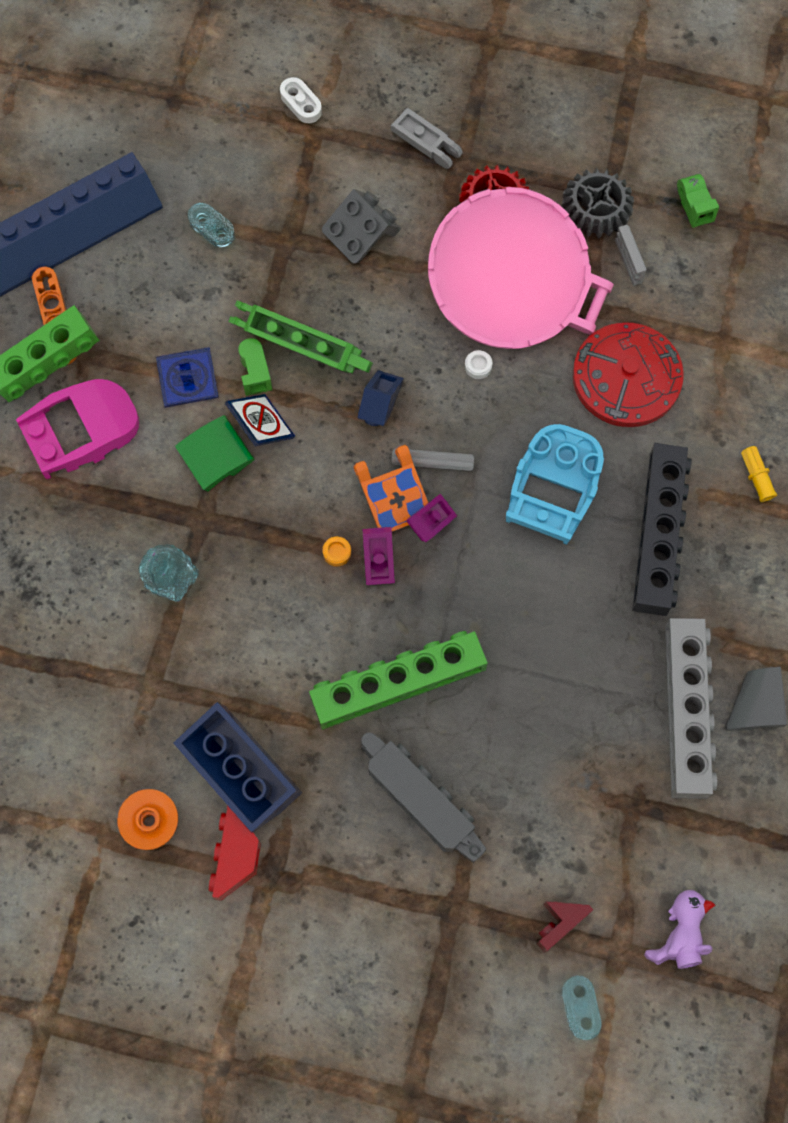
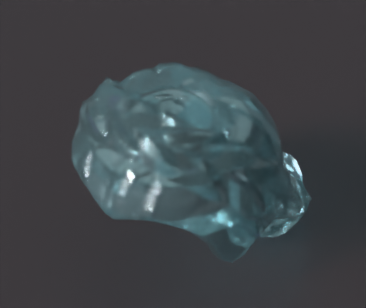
M170 544L158 545L149 549L143 556L138 568L145 588L153 594L167 597L175 602H179L184 597L188 587L195 582L199 574L196 566L192 564L190 557L184 554L181 549Z

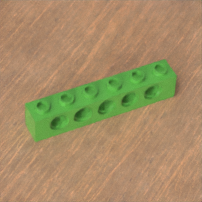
M467 631L458 632L450 637L451 640L441 644L439 641H434L426 644L423 647L424 650L419 652L406 651L397 655L394 661L388 663L378 661L368 667L369 670L360 673L356 670L343 674L341 680L330 683L327 680L314 685V689L309 691L321 729L324 730L486 671L488 663L475 631L468 634ZM448 653H456L460 657V661L451 664L445 660L444 656ZM426 662L433 667V670L430 673L423 674L418 671L417 666L420 663ZM395 672H400L406 679L400 684H395L389 677ZM367 682H373L378 686V689L375 693L367 694L362 690V686ZM340 692H346L350 695V700L345 704H339L334 700V697Z

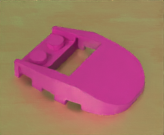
M105 379L82 382L49 394L16 419L45 479L51 478L49 473L66 468L67 472L79 469L78 466L92 461L97 463L105 459L104 455L115 448L119 450L135 437L139 428V416L128 393L118 384ZM71 399L92 442L65 455L45 414L54 405Z

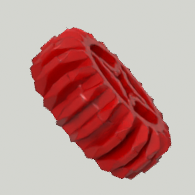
M497 164L494 170H491L486 165L484 172L476 169L474 176L469 175L467 177L466 183H463L461 187L459 201L461 204L468 197L485 188L487 190L490 189V191L506 189V187L530 189L526 186L525 178L518 179V171L510 174L509 167L500 170Z

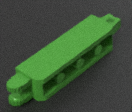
M238 300L236 301L235 306L239 310L250 312L249 318L246 323L238 317L230 316L228 322L244 328V331L348 374H353L355 368L367 373L370 372L373 362L361 358L362 350L356 346L257 305L250 306Z

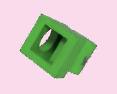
M696 174L679 179L677 181L678 194L692 228L714 222L719 205L716 199L711 198L703 176Z
M253 338L243 340L238 348L240 361L247 368L248 375L241 376L245 395L249 396L271 391V379L261 343Z

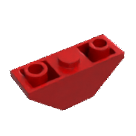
M227 806V812H222L220 816L219 831H223L222 842L216 843L214 861H218L216 873H211L209 881V892H213L212 897L219 901L225 899L257 874L261 843L254 833L250 832L229 806Z

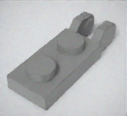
M406 108L391 125L392 132L431 159L433 158L437 164L445 169H449L453 161L440 150L442 147L455 158H459L463 153L460 146L448 138L447 134L409 108Z

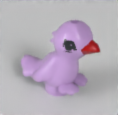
M685 890L680 893L669 910L671 914L669 920H677L678 925L670 933L663 947L645 951L644 956L646 959L657 965L667 960H676L678 969L702 964L701 956L710 954L712 947L710 945H703L700 923L705 914L716 905L712 901L705 900L701 894L694 890Z

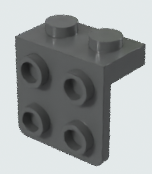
M356 189L350 192L323 225L322 232L352 263L358 264L383 234L395 237L401 228L395 223L397 218L387 209L383 210L378 205L379 199L369 191L364 193Z

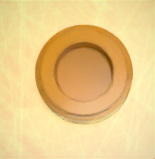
M331 537L323 545V557L332 566H342L351 557V546L342 537Z

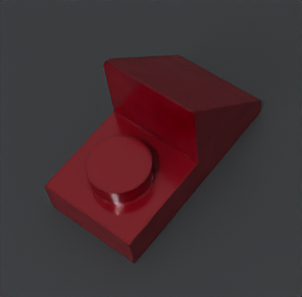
M546 901L543 905L559 924L556 926L553 922L549 923L538 933L542 939L536 944L544 953L547 952L590 914L593 908L590 905Z

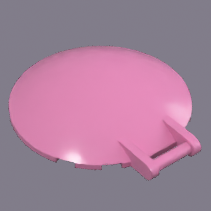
M506 187V189L491 191L488 189L468 197L467 200L454 207L439 225L431 243L428 257V277L431 291L443 315L456 329L467 337L496 348L519 349L531 347L549 340L566 326L591 335L595 332V322L606 295L611 293L614 284L591 273L586 240L580 228L578 229L569 217V213L552 199L523 188ZM590 287L597 291L586 318L582 319L578 315Z

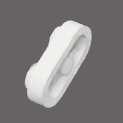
M292 77L281 83V99L300 121L314 123L319 120L322 114L321 102L301 79Z

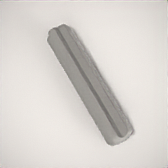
M397 448L392 451V464L400 465L395 453ZM409 449L415 467L471 471L474 468V455Z

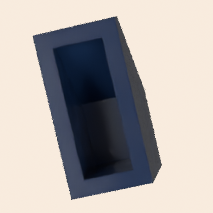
M378 370L364 388L357 418L364 420L365 423L372 426H384L391 416L404 378Z

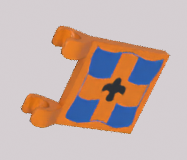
M406 445L400 446L395 450L401 465L399 469L371 479L368 467L364 461L356 463L353 467L377 528L391 527L392 532L408 526L407 519L428 503L410 451Z

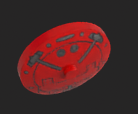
M636 323L611 324L592 333L579 348L573 366L574 388L584 407L600 420L621 427L644 426L663 417L675 404L681 392L684 378L681 358L672 343L658 331Z

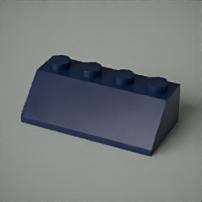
M219 702L215 703L173 742L251 833L282 813L303 793L228 708Z

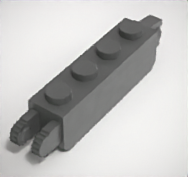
M370 732L363 734L362 740H360L362 742L361 749L371 759L369 761V775L443 852H453L456 850L472 863L477 861L484 854L486 848L474 832L475 826L472 824L475 821L474 818L464 808L458 810L451 803L453 800L451 794L442 786L437 788L430 781L432 778L431 774L422 765L416 767L409 760L411 754L403 745L399 743L396 746L392 741L385 744L379 737H376V734L374 735Z

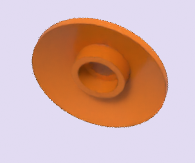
M154 789L140 790L130 795L120 807L117 818L118 829L123 839L134 848L140 850L157 849L165 845L176 832L178 811L174 802L165 793ZM148 816L155 818L152 826H145L144 824Z

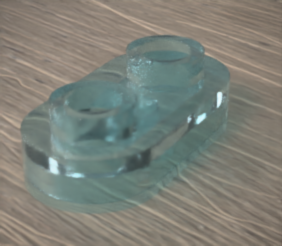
M197 203L189 209L188 219L190 226L210 243L217 247H226L234 241L235 231L233 224L213 207L206 203ZM201 218H205V219H206L204 222H199V221H198V220L201 219ZM221 233L226 234L224 237H218Z
M571 977L564 983L562 988L569 1028L576 1038L590 1040L599 1034L602 1026L594 987L586 977ZM575 986H581L584 989V996L582 998L574 995L573 990ZM584 1017L589 1018L591 1021V1027L588 1030H584L580 1024Z

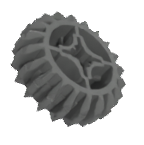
M596 168L592 174L586 169L583 172V176L576 174L574 181L570 180L563 192L562 208L569 213V217L577 225L578 229L587 231V237L592 233H596L598 239L602 236V233L610 237L613 230L619 232L618 228L628 223L629 217L633 212L634 197L631 196V187H626V179L618 181V173L613 176L609 175L608 169L604 173H599L598 168ZM578 201L581 202V206H583L586 209V211H584L580 207Z

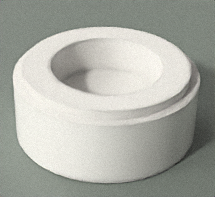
M481 350L468 354L465 360L466 373L474 379L486 378L492 370L493 362L491 356Z

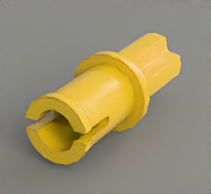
M751 446L744 449L741 455L750 474L748 479L752 480L760 502L775 498L777 493L768 475L770 470L765 468L757 447Z

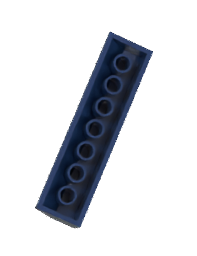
M133 152L0 222V297L32 280V275L38 268L49 267L52 269L163 208L145 170Z

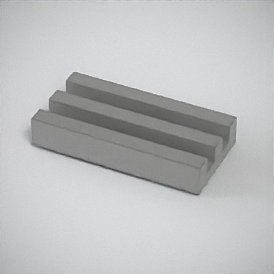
M624 225L618 228L619 232H617L615 242L631 282L635 286L642 284L647 269L630 227Z

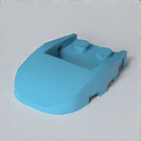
M561 424L546 426L536 433L528 446L523 459H520L511 490L510 504L506 512V522L519 524L564 541V544H568L598 490L597 485L604 461L603 450L599 442L588 433ZM529 475L581 493L582 495L575 513L523 494L522 492Z

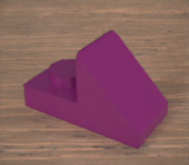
M440 493L407 519V523L420 540L426 543L456 518L457 514Z
M391 527L362 529L366 585L395 583Z

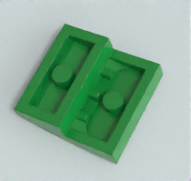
M225 415L199 428L175 446L205 491L211 490L228 475L235 476L255 460Z

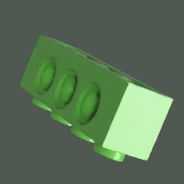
M75 305L0 355V395L5 400L11 402L21 397L25 391L43 382L47 376L59 368L65 367L72 359L90 350L94 344L100 341L86 318Z

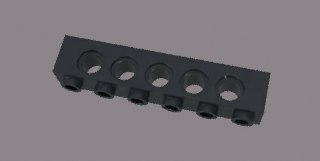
M654 443L650 452L632 611L667 616L670 609L676 607L678 591H674L673 586L674 580L678 581L681 567L680 564L676 563L677 553L681 554L683 547V537L679 536L680 527H684L686 510H682V502L687 500L689 484L684 483L685 474L689 475L692 459L687 458L688 447ZM663 473L672 474L675 480H667ZM660 499L669 500L672 506L666 507L662 505ZM657 526H666L670 533H661ZM660 551L664 553L667 560L657 559L654 556V552ZM651 579H660L664 587H655L651 583Z

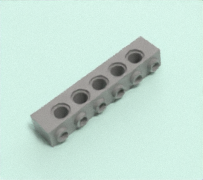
M670 618L665 626L671 798L708 799L713 794V791L717 789V775L715 772H712V761H715L716 747L715 743H711L710 732L714 731V715L709 714V703L713 701V687L708 685V674H711L712 660L710 656H707L706 646L710 645V629L706 628L705 619ZM682 646H691L695 650L696 655H686ZM689 673L695 676L697 684H688L684 680V674ZM685 702L694 703L698 708V713H689L685 708ZM686 731L696 732L699 736V743H691L686 737ZM687 761H697L700 765V773L691 772L687 767Z

